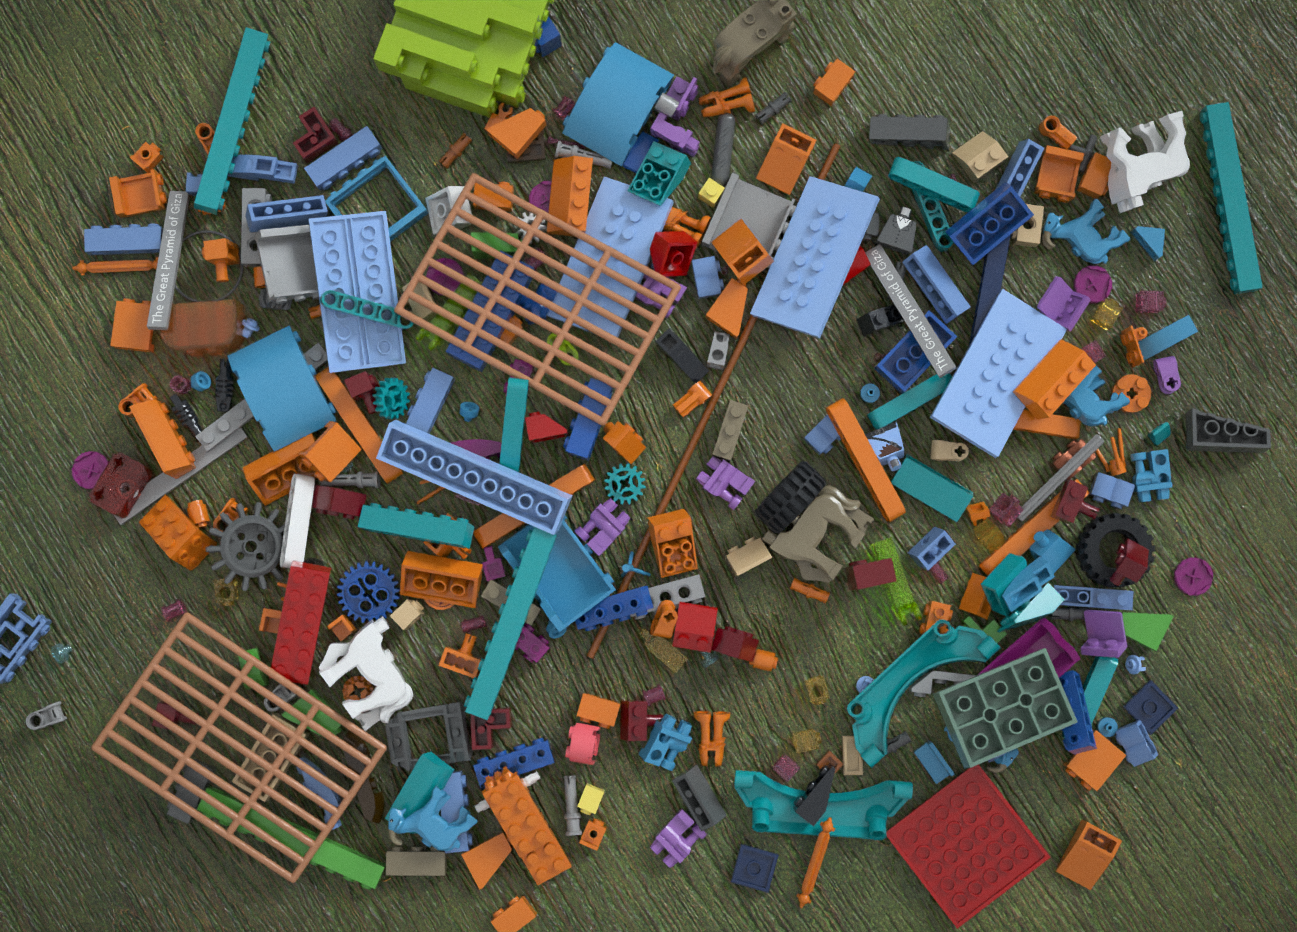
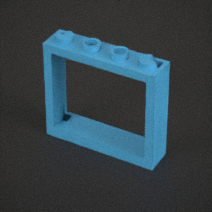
M384 156L374 160L373 165L368 169H362L355 179L346 181L342 185L343 188L339 191L330 193L331 195L325 200V203L335 216L342 215L336 206L387 168L417 206L388 228L391 242L426 216L428 211L388 158Z

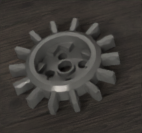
M260 502L255 503L253 515L249 516L245 515L244 507L241 503L236 504L238 519L232 521L226 513L222 512L219 514V517L227 525L222 532L216 528H209L208 530L211 535L219 537L220 542L218 546L210 545L206 547L205 552H220L222 558L220 561L213 563L210 568L218 570L226 565L230 571L225 576L223 582L229 584L236 574L240 575L243 578L241 590L247 591L249 587L250 577H257L258 585L262 590L267 589V582L264 578L265 574L271 572L278 580L284 578L282 573L276 569V565L280 561L283 542L281 533L284 532L285 524L279 528L273 524L274 519L279 514L277 509L271 511L267 519L261 517L262 505ZM239 533L244 534L243 540L238 539L237 536ZM258 534H263L264 539L262 541L257 539ZM248 541H253L256 544L255 551L248 552L245 545ZM238 552L243 553L241 560L236 557ZM258 553L263 555L262 560H257L256 555Z

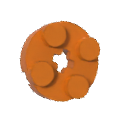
M1134 374L1121 377L1111 390V396L1114 392L1118 395L1122 392L1130 400L1128 405L1121 408V411L1126 413L1141 411L1148 406L1151 399V389L1148 381ZM1130 389L1136 392L1133 399H1130V396L1126 394Z

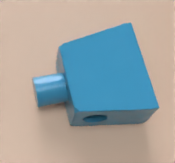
M1050 530L1037 532L1034 535L1035 542L1029 549L1034 560L1042 557L1049 563L1053 574L1075 551V548Z

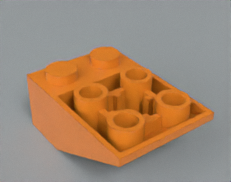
M782 123L756 179L790 195L817 140Z
M742 219L711 242L743 285L774 262Z
M685 509L647 517L650 538L660 577L664 578L698 569L691 517Z
M1082 819L1056 872L1091 890L1113 860L1122 840Z

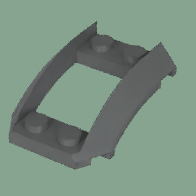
M461 702L398 712L393 719L389 720L388 724H385L391 763L405 768L406 771L413 770L419 758L412 759L406 721L444 715L450 752L437 754L436 756L447 764L471 760L473 750L470 749L464 711H466V707Z

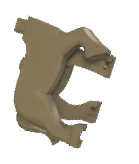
M758 0L716 36L714 40L716 51L712 70L714 74L720 72L719 78L728 88L742 78L739 72L753 56L766 49L776 40L779 43H785L789 39L788 35L795 27L793 21L797 13L787 0Z
M828 485L819 492L802 514L798 515L789 524L792 526L790 531L781 532L776 535L768 530L761 540L769 546L767 549L776 555L796 562L802 579L829 583L836 577L843 565L831 560L816 549L825 535L827 523L841 528L847 535L849 545L852 549H855L874 518L859 509L860 500L848 499L837 488ZM811 563L817 566L818 568H812Z

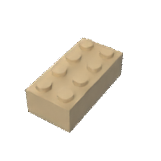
M279 713L272 715V717L293 731L299 726L285 719ZM268 723L262 731L263 735L281 747H284L290 739ZM305 730L301 736L307 739L310 732ZM258 740L251 749V751L271 764L279 755ZM296 743L290 753L297 756L302 746ZM247 757L241 766L242 769L260 781L267 772V770ZM285 759L278 769L286 773L292 763ZM237 774L232 780L234 784L251 794L256 788ZM273 776L267 785L276 790L281 780ZM262 792L258 798L266 802L271 797Z

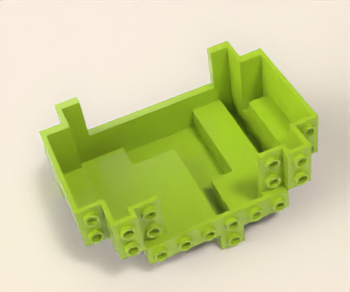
M395 0L393 5L396 13L392 23H386L373 60L380 71L400 77L405 88L490 118L492 113H496L498 107L496 101L516 108L519 107L520 103L524 102L526 93L524 92L523 80L529 71L530 64H528L530 57H534L536 51L535 42L541 38L543 28H541L542 23L547 21L549 16L548 7L549 4H553L554 0Z

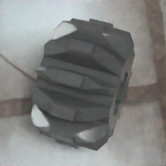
M266 288L262 289L259 295V305L263 308L289 310L292 304V299L282 304H277L276 301L269 302Z

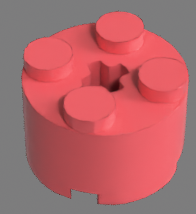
M576 723L573 727L571 726L569 730L571 744L567 746L565 757L569 758L571 762L594 765L595 761L592 760L593 755L597 756L600 734H597V731L600 730V726Z

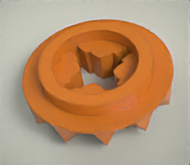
M354 676L345 682L342 689L345 700H360L358 695H351L355 691L354 687H365L360 693V697L363 699L371 694L373 686L363 676Z

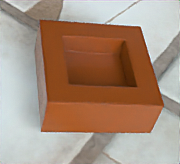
M829 750L816 763L820 769L824 765L827 766L831 763L835 767V773L843 765Z

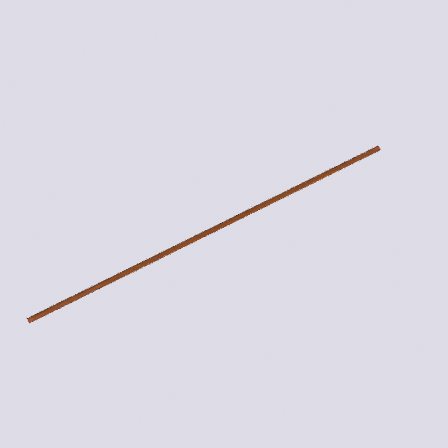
M833 144L817 177L818 179L825 180L841 147L840 145ZM750 316L654 516L664 514L758 319L757 317ZM649 527L632 560L634 568L638 567L650 543ZM631 571L625 575L616 594L626 592L635 572ZM601 624L586 656L594 659L609 625L602 626Z

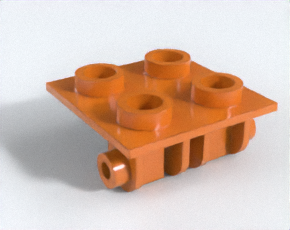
M1133 325L1121 331L1120 339L1123 346H1126L1128 352L1126 353V358L1133 368L1144 363L1138 341L1145 338L1148 332L1144 327L1134 329Z

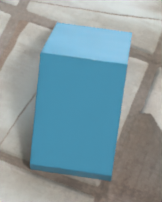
M855 167L845 187L863 192L872 175Z
M1138 226L1130 232L1154 261L1163 256L1165 229Z

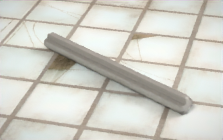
M1096 434L1015 513L1016 517L1024 521L1104 443L1103 438Z

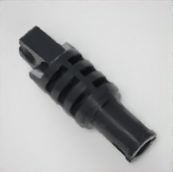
M220 359L219 376L216 378L215 397L218 412H228L233 398L234 379L231 376V365L228 359H226V367L225 359Z
M175 393L170 397L175 405L171 409L186 430L188 429L196 442L199 443L195 437L203 431L199 425V418L187 400L181 401Z

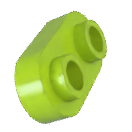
M554 333L550 334L547 338V343L552 345L557 335ZM564 339L559 350L566 354H572L578 360L577 350L570 342ZM559 359L561 363L565 366H572L569 363Z

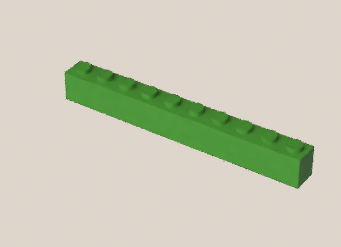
M210 786L205 790L206 793L236 813L244 805L243 802L215 787ZM201 799L197 810L201 811L203 815L208 818L215 817L219 819V823L225 826H229L233 820ZM252 808L245 816V819L302 857L309 850V846ZM280 817L281 819H283L284 821H286L287 823H289L290 825H292L293 827H295L296 829H298L314 841L319 835L316 832H313L307 828H304L298 824H295L289 820ZM241 825L236 829L243 834H253ZM256 835L254 836V838H255L256 840L261 841V842H265L264 840H262V839L259 838L258 836H256ZM327 837L309 862L315 866L320 864L326 867L325 870L330 873L336 874L338 872L348 881H358L363 888L368 890L375 889L378 886L386 869L385 863Z

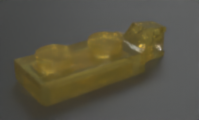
M645 628L639 633L646 640L644 645L675 674L688 660L665 638L652 636Z

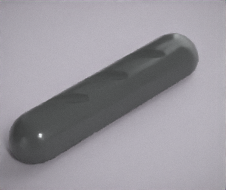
M731 113L721 114L718 117L711 179L723 187L727 186L731 168L735 118Z

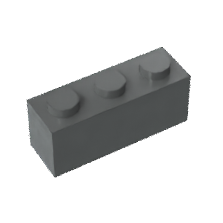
M193 759L212 773H215L216 767L198 759ZM185 765L183 769L185 773L184 778L205 791L211 781ZM177 783L175 796L197 810L201 798ZM168 802L167 808L169 810L167 815L187 824L193 822L194 818L171 802Z
M698 765L683 771L672 780L701 831L716 825L727 816Z

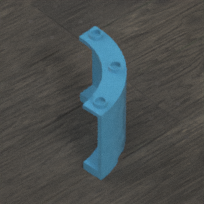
M615 42L611 48L607 47L605 49L603 58L591 77L585 79L582 85L584 89L570 116L567 115L563 122L565 128L562 134L622 166L638 139L635 135H638L641 127L645 126L652 114V108L657 103L661 94L667 92L674 74Z
M290 325L227 356L232 371L239 379L237 383L256 421H259L262 426V432L274 452L323 428L329 421H336L334 413L337 411L332 402L328 403L314 377L317 373L313 365L308 364L299 342L301 338L297 331H292Z
M566 515L559 531L556 533L557 538L535 594V598L540 603L541 608L559 632L616 590L612 585L615 581L608 572L604 574L591 557L593 551L587 543L583 545L565 522L567 519ZM526 525L498 546L500 552L513 569L521 564L522 560L519 559L522 548H527L529 541H526L529 530L534 529L532 525Z

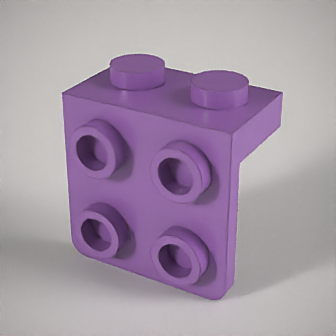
M1056 276L1040 299L1037 308L1042 314L1071 332L1091 299L1086 295L1074 292L1061 277Z

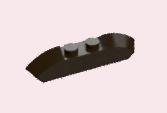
M348 730L343 741L364 755L370 754L363 739ZM343 750L348 768L360 775L366 765ZM370 774L357 792L364 818L380 824L384 812V796L382 791L376 792L375 789L378 788L377 783Z

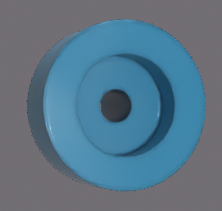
M199 371L191 376V387L202 392L211 386V379L207 373Z
M866 384L860 391V397L866 403H873L880 396L879 388L874 384Z
M463 402L460 405L459 413L464 417L465 421L470 422L472 418L478 416L479 406L473 402Z
M550 620L546 627L549 637L553 639L561 637L567 630L565 628L559 632Z
M1103 717L1097 722V731L1103 736L1111 737L1116 734L1118 725L1114 719Z

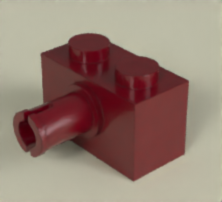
M364 371L345 379L344 381L351 397L357 402L363 400L369 415L376 413L377 405L373 404L376 401L373 394H377L375 387H380L376 377Z
M1067 480L1062 487L1051 517L1071 524L1074 523L1079 512L1095 519L1099 508L1084 502V497L1088 490L1087 486L1073 480Z
M1127 539L1116 550V554H1118L1115 560L1117 564L1116 571L1110 577V581L1118 586L1122 584L1125 577L1137 583L1148 568L1149 549Z
M164 701L158 702L156 711L178 725L180 721L196 726L197 723ZM153 719L152 726L168 729Z
M621 700L620 739L626 741H647V726H654L656 720H662L663 715H647V701Z

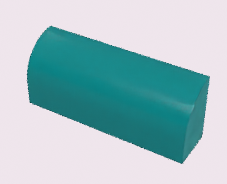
M906 454L901 462L902 467L896 470L891 484L957 522L973 498V492Z
M432 752L422 754L390 810L394 807L399 810L406 808L403 817L407 818L415 811L423 808L430 800L435 785L440 790L444 789L455 769ZM389 810L388 814H387L386 817H385V819H387L388 821H389L390 810Z

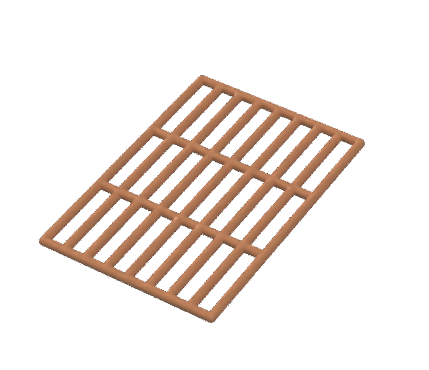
M473 173L395 306L394 312L514 378L529 380L528 386L603 426L607 423L678 295L681 286ZM478 183L535 214L536 217L530 225L471 193L470 191L474 184ZM467 199L526 231L527 233L522 242L462 210L461 207ZM456 216H459L518 249L511 258L452 226ZM542 220L548 221L603 251L604 253L599 262L539 230L538 227ZM448 232L507 264L508 266L503 275L443 243L442 240ZM533 236L594 268L590 278L528 246ZM437 249L497 280L498 284L494 291L432 259ZM524 252L584 284L585 287L581 294L578 295L520 263L519 261ZM610 256L671 288L672 290L667 299L605 266ZM427 266L435 268L488 297L489 300L485 307L482 308L423 276ZM516 269L575 301L576 303L571 312L509 279L513 271ZM601 272L662 305L658 315L596 283ZM418 282L479 314L476 323L473 325L414 293L413 291ZM508 286L566 318L562 328L500 296L504 287ZM591 290L597 291L652 321L653 324L649 331L646 332L589 301L587 297ZM411 299L470 331L465 342L405 310L404 307L407 301ZM495 303L501 304L556 334L557 337L553 344L550 345L491 313ZM582 306L643 338L644 340L639 349L577 316ZM486 319L547 351L548 353L543 362L482 330L481 328ZM573 322L634 355L630 365L568 333ZM479 336L536 367L538 371L532 379L471 346L475 338ZM563 340H567L625 372L622 380L618 382L559 350ZM554 356L616 389L612 398L609 399L550 367L549 365ZM547 373L607 406L602 416L541 384L540 381L544 374Z
M186 612L97 737L91 749L289 882L295 883L387 750V746L210 626ZM188 622L246 660L247 662L242 670L239 671L181 632ZM176 638L234 676L235 680L230 687H227L172 650L170 647ZM167 655L222 692L224 695L217 704L160 666L159 663L162 658ZM253 666L310 703L312 707L306 715L248 677L247 675ZM153 671L213 710L207 720L148 682L147 680ZM243 682L301 721L295 731L291 730L236 693L241 683ZM143 687L201 726L196 736H193L136 698L141 688ZM230 699L289 737L290 739L285 746L281 747L227 711L225 706ZM130 704L189 742L190 744L185 752H181L124 714ZM320 710L375 747L377 751L370 759L312 720L316 713ZM219 715L279 754L272 764L214 726L213 724ZM120 720L177 758L178 762L173 769H170L115 732L113 728ZM307 726L365 764L366 767L362 773L358 775L303 738L301 735ZM207 732H210L267 770L261 781L202 742ZM106 738H111L165 774L167 777L162 785H158L101 747ZM298 743L352 779L355 783L349 791L345 790L290 753L294 745ZM196 748L255 786L256 788L250 797L190 758ZM286 759L344 799L336 808L278 768ZM186 764L243 802L244 805L241 810L236 813L179 775L184 765ZM273 776H276L331 813V818L326 824L267 784ZM173 781L231 818L233 821L227 830L167 791ZM264 792L321 830L315 841L257 803L256 800L260 794ZM252 808L309 846L310 848L304 857L245 819L249 810ZM238 826H243L297 862L298 866L293 873H290L233 835Z

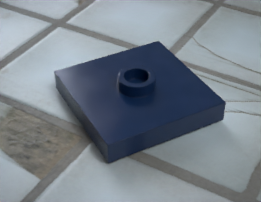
M1148 680L1122 706L1135 721L1141 720L1149 735H1152L1178 709L1152 680Z
M740 844L731 882L769 893L779 854Z

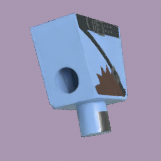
M897 422L865 434L882 466L888 464L891 471H896L902 467L899 459L904 457V447Z

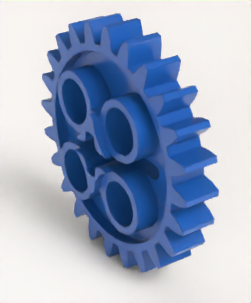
M367 560L364 566L358 562L357 569L351 565V573L348 571L344 572L347 578H340V581L344 584L337 586L338 589L342 590L337 593V596L342 597L338 603L345 604L342 611L348 609V617L352 614L355 615L354 621L358 617H361L362 623H364L365 618H368L369 621L373 620V618L378 620L380 615L386 619V611L389 613L393 612L390 606H397V603L393 600L400 598L399 595L395 594L400 591V588L395 587L399 581L392 580L395 573L389 575V567L385 570L382 569L383 563L376 567V561H373L372 566H369ZM368 574L375 575L376 582H367L366 576ZM358 578H361L363 580L368 590H373L372 596L379 603V606H376L374 604V601L369 594H364L366 589L358 581ZM352 585L359 586L360 592L358 594H353L350 591ZM379 590L387 592L385 599H380L377 596ZM369 601L371 608L368 610L363 609L361 602Z

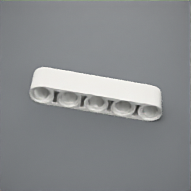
M293 474L280 567L290 568L292 561L304 562L315 478L312 476Z

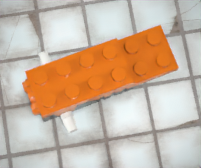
M505 766L503 770H494L493 776L485 777L486 781L481 784L482 794L485 799L479 802V804L474 805L475 809L479 813L482 810L491 808L536 884L540 885L571 868V862L528 789V786L541 779L538 772L536 771L523 778L516 766L511 768Z

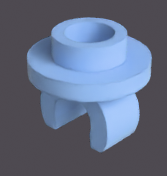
M251 318L241 322L245 326L241 335L246 338L251 337L253 331H259L260 329L257 325L258 322Z
M1129 655L1125 663L1127 671L1130 674H1138L1140 671H1145L1146 667H1141V660H1145V657Z
M869 676L859 678L856 684L858 692L861 693L874 679Z

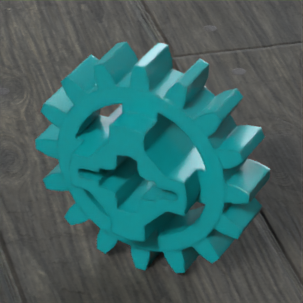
M384 378V381H379L380 387H375L377 394H373V397L376 398L373 404L377 405L375 411L380 412V417L399 419V415H404L403 410H408L406 403H410V400L407 399L410 392H406L408 386L403 385V380Z
M629 463L624 468L622 464H619V469L613 466L614 472L607 473L610 479L604 480V482L609 484V486L605 487V490L611 491L608 497L614 496V502L619 499L621 505H623L624 501H627L630 505L631 499L637 502L636 496H643L640 490L646 488V486L641 485L642 482L646 481L645 478H640L642 471L637 473V466L631 469ZM623 471L628 472L625 476L620 477L619 475H617L618 473ZM634 476L638 480V488L633 485L632 479ZM629 478L628 484L630 487H625L621 491V480L626 481ZM612 481L618 485L616 493L612 488ZM625 492L633 493L631 496L622 497Z

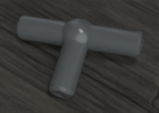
M1091 134L1089 136L1086 148L1073 144L1069 147V150L1084 153L1083 161L1079 167L1080 172H1085L1089 159L1093 155V148L1097 140L1096 135Z

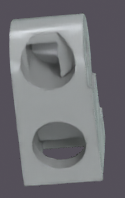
M715 331L706 367L718 370L724 369L730 334Z

